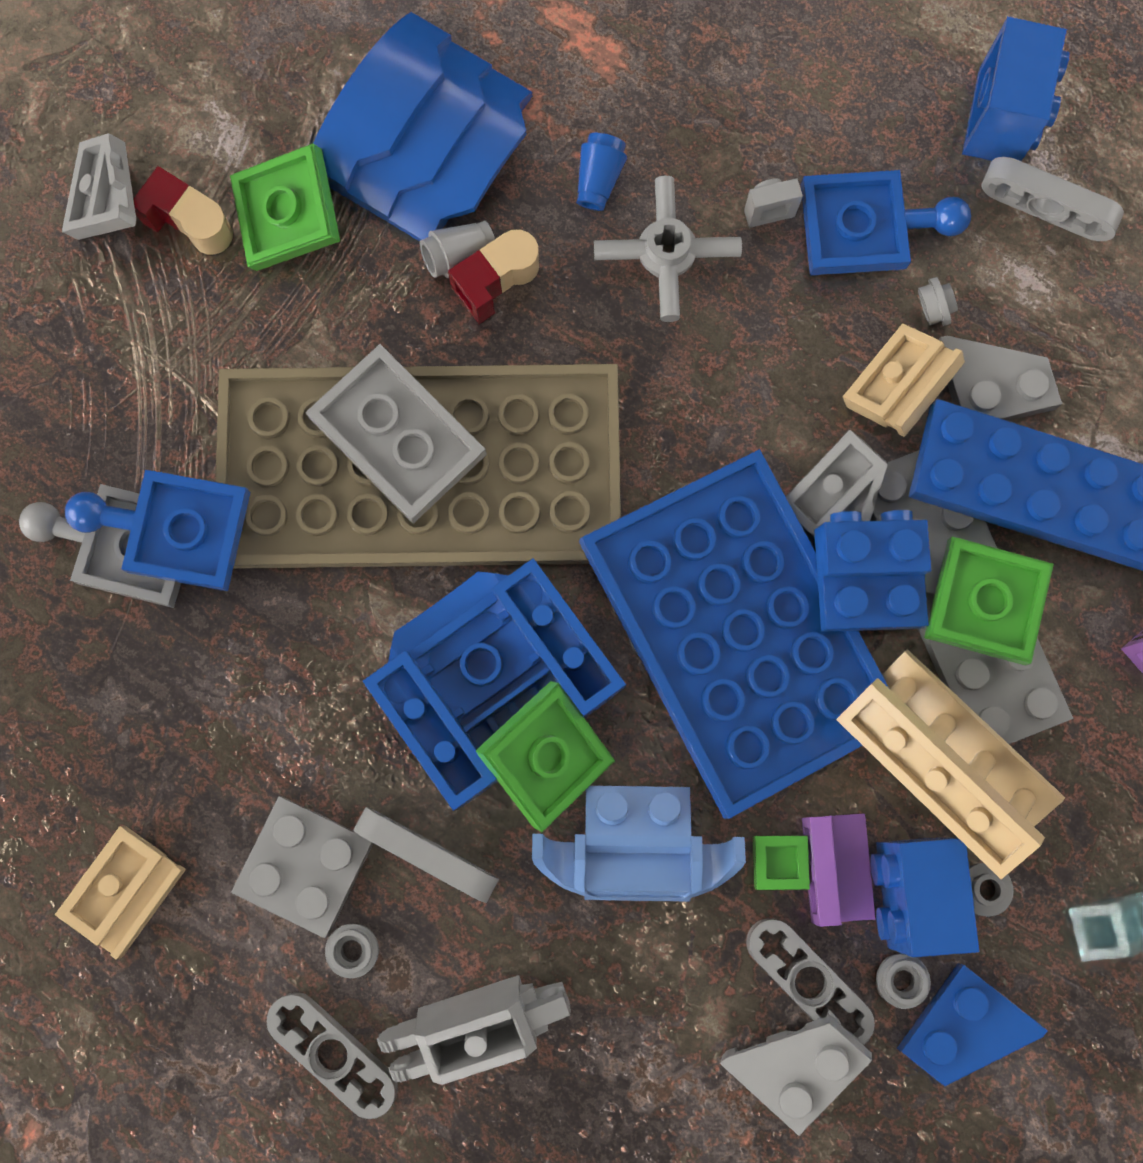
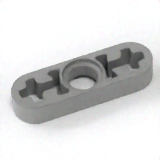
M1010 157L993 159L981 184L983 191L989 197L1093 241L1113 239L1124 215L1123 208L1114 200Z
M365 807L353 829L355 833L481 902H488L499 881V878L369 807Z
M773 918L757 921L750 928L746 939L747 949L751 957L813 1021L831 1016L841 1024L840 1020L826 1007L821 1016L816 1013L817 1008L824 1006L831 1000L836 988H838L842 994L833 1000L848 1013H852L856 1009L858 1010L859 1014L856 1016L855 1022L859 1029L852 1035L863 1045L867 1043L873 1034L875 1026L874 1017L869 1007L790 926ZM765 930L773 935L780 930L784 936L780 939L779 943L792 957L795 956L798 948L804 953V956L790 963L783 977L777 973V970L786 964L771 952L766 953L764 956L760 953L764 943L759 937ZM805 967L818 968L824 977L823 989L815 997H803L796 990L795 978L798 972Z
M293 992L281 997L272 1004L266 1021L270 1035L352 1112L361 1118L375 1119L381 1117L390 1109L397 1097L398 1083L392 1080L389 1068L317 1002L304 993ZM300 1006L304 1010L300 1020L311 1032L317 1027L318 1023L325 1027L326 1030L312 1040L307 1050L300 1045L302 1041L309 1037L302 1029L294 1027L287 1031L282 1026L286 1020V1016L282 1012L283 1007L292 1010ZM335 1039L345 1046L347 1061L342 1068L330 1070L320 1063L318 1050L323 1041ZM357 1059H360L365 1064L357 1073L364 1081L372 1083L378 1078L383 1082L384 1086L380 1094L385 1101L382 1103L375 1098L369 1104L365 1103L361 1099L365 1089L354 1077L347 1087L340 1082V1079L344 1078L353 1069Z

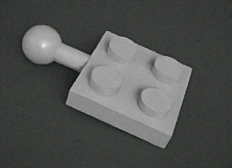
M100 484L97 493L107 506L136 510L139 493ZM35 502L22 510L19 517V527L28 539L35 542H46L57 536L82 543L70 581L79 585L174 608L181 583L130 574L121 570L130 535L129 530L102 526L94 532H79L68 524L66 518L61 517L59 511L54 506L46 502Z

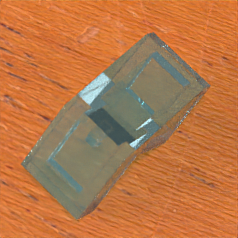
M1143 892L1069 908L1082 961L1133 957L1143 952Z

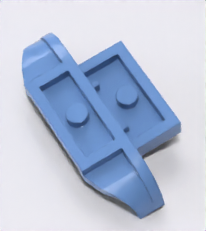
M589 786L586 789L585 835L575 834V842H559L549 840L543 834H532V861L541 873L566 890L584 896V900L690 902L691 898L719 887L742 869L746 863L745 837H733L732 840L721 844H702V836H691L690 787Z

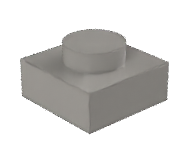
M777 178L769 179L759 183L754 189H750L744 208L748 227L751 228L795 217L803 197L798 178L783 182Z

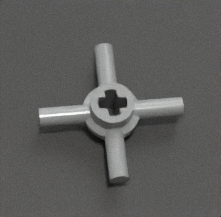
M664 175L655 179L656 222L650 224L643 231L640 239L594 240V260L640 259L646 270L659 277L660 320L674 322L680 319L678 276L685 273L692 266L695 258L741 257L742 239L741 237L695 238L692 231L682 221L676 219L674 178ZM663 245H671L672 252H663Z

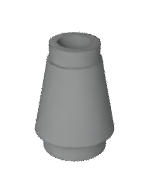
M482 221L480 223L429 231L428 237L420 240L419 244L423 260L430 274L435 278L441 275L449 278V269L495 240L490 225L486 221Z

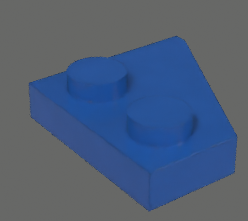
M958 963L897 1049L939 1083L947 1086L1044 1037L1048 1030L965 965Z

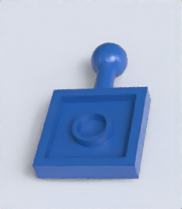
M900 170L803 176L800 184L803 195L802 205L810 276L907 269L911 263L907 229L935 228L938 233L944 236H956L964 232L971 222V209L967 202L959 197L944 198L934 208L905 210Z
M145 469L136 510L107 506L99 495L92 492H80L73 495L66 503L65 518L73 529L83 533L97 531L102 526L129 530L130 535L121 570L127 573L228 591L251 492L245 487Z

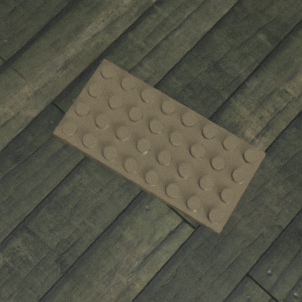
M618 364L404 367L486 449L487 453L482 460L414 524L305 413L354 367L219 369L216 482L245 487L251 492L234 568L524 565L532 558H534L538 565L590 564L579 544L580 538L621 518Z

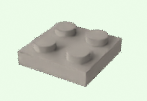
M279 796L231 893L316 935L327 938L374 843L329 818L283 796Z

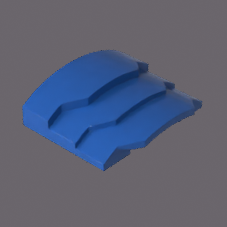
M410 12L395 23L379 39L358 65L328 112L313 144L322 149L329 187L420 241L428 237L429 231L443 229L450 218L475 212L506 161L527 135L522 111L533 95L529 89L492 69V64L452 42L450 34Z
M534 558L510 575L476 572L440 601L394 631L388 663L362 681L453 811H457L498 782L497 778L475 751L550 681L558 682L584 718L588 717L626 687L625 682Z

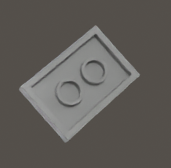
M381 344L372 350L305 412L308 418L413 524L487 455L486 449Z

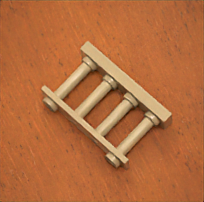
M907 649L882 674L888 687L877 678L836 720L1002 880L1042 845L1045 837L1034 826L1060 805L1065 797Z

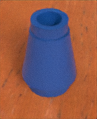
M590 133L587 143L581 144L578 197L576 201L578 205L595 211L604 210L606 202L628 158L624 153L626 143L623 140L605 133Z

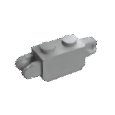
M517 975L418 1008L417 1018L387 1028L378 1035L377 1042L381 1052L383 1051L384 1053L395 1052L399 1049L403 1050L418 1045L420 1048L410 1052L408 1055L404 1054V1056L398 1057V1059L393 1060L394 1062L390 1064V1067H388L392 1080L396 1083L407 1082L409 1079L413 1080L430 1074L433 1083L444 1085L526 1058L537 1049V1036L548 1031V1024L570 1016V1002L563 982L534 988L532 983L522 985L520 976Z

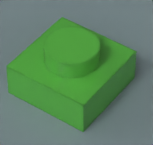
M808 835L752 836L755 890L810 889Z

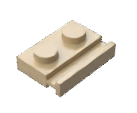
M902 323L843 395L847 408L885 428L890 426L896 429L899 435L905 437L965 363L963 352L957 348L953 351L945 347L942 341Z
M119 826L55 913V916L95 945H100L106 949L114 959H120L128 951L186 869L170 860L166 854L127 826Z

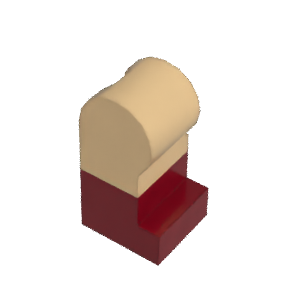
M157 166L133 198L135 213L140 221L157 233L166 222L187 235L193 245L200 252L207 255L218 254L227 249L233 239V230L221 207L212 199Z
M510 230L448 270L451 288L479 325L495 314L493 299L511 288V286L524 285L531 282L537 276L539 271L538 244L529 232Z

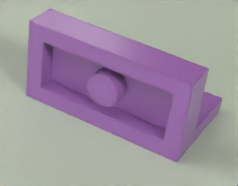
M865 814L802 818L803 835H808L810 880L808 894L811 923L824 927L842 925L841 922L876 920Z

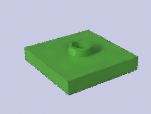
M310 144L230 175L247 266L249 268L259 271L340 242L323 152L317 145Z
M952 536L947 540L929 615V626L926 628L924 638L1025 666L1031 664L1054 564Z
M550 681L475 751L532 827L541 832L615 762L558 682Z

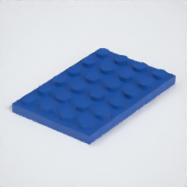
M760 449L580 538L579 544L724 819L732 818L863 746L836 719L877 678L887 687L888 685L859 631L821 632L816 552Z

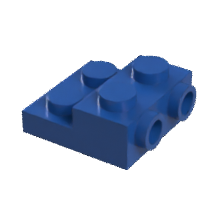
M910 510L881 513V521H862L861 512L844 511L831 514L830 522H824L814 530L821 632L922 629L929 626L925 574L932 571L928 520H913L912 511Z

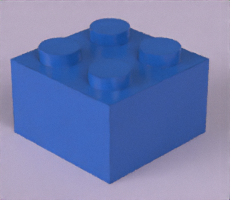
M1007 16L979 68L962 155L990 161L998 157H1010L1022 161L1029 150L1035 151L1037 149L1044 127H1052L1059 112L1061 97L1054 95L1056 83L1061 82L1069 61V51L1063 50L1067 29Z
M943 837L876 842L877 854H871L870 867L874 885L881 886L883 907L876 910V922L879 937L881 940H887L888 948L910 957L979 952L967 846L959 838Z

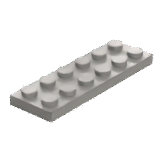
M918 450L888 462L871 521H881V513L893 510L912 511L913 520H928L932 571L925 574L929 620L947 540L953 536L997 548L985 521L908 497L919 454ZM927 627L918 629L939 679L1008 744L1073 719L1038 638L1032 663L1025 666L926 639L924 636Z

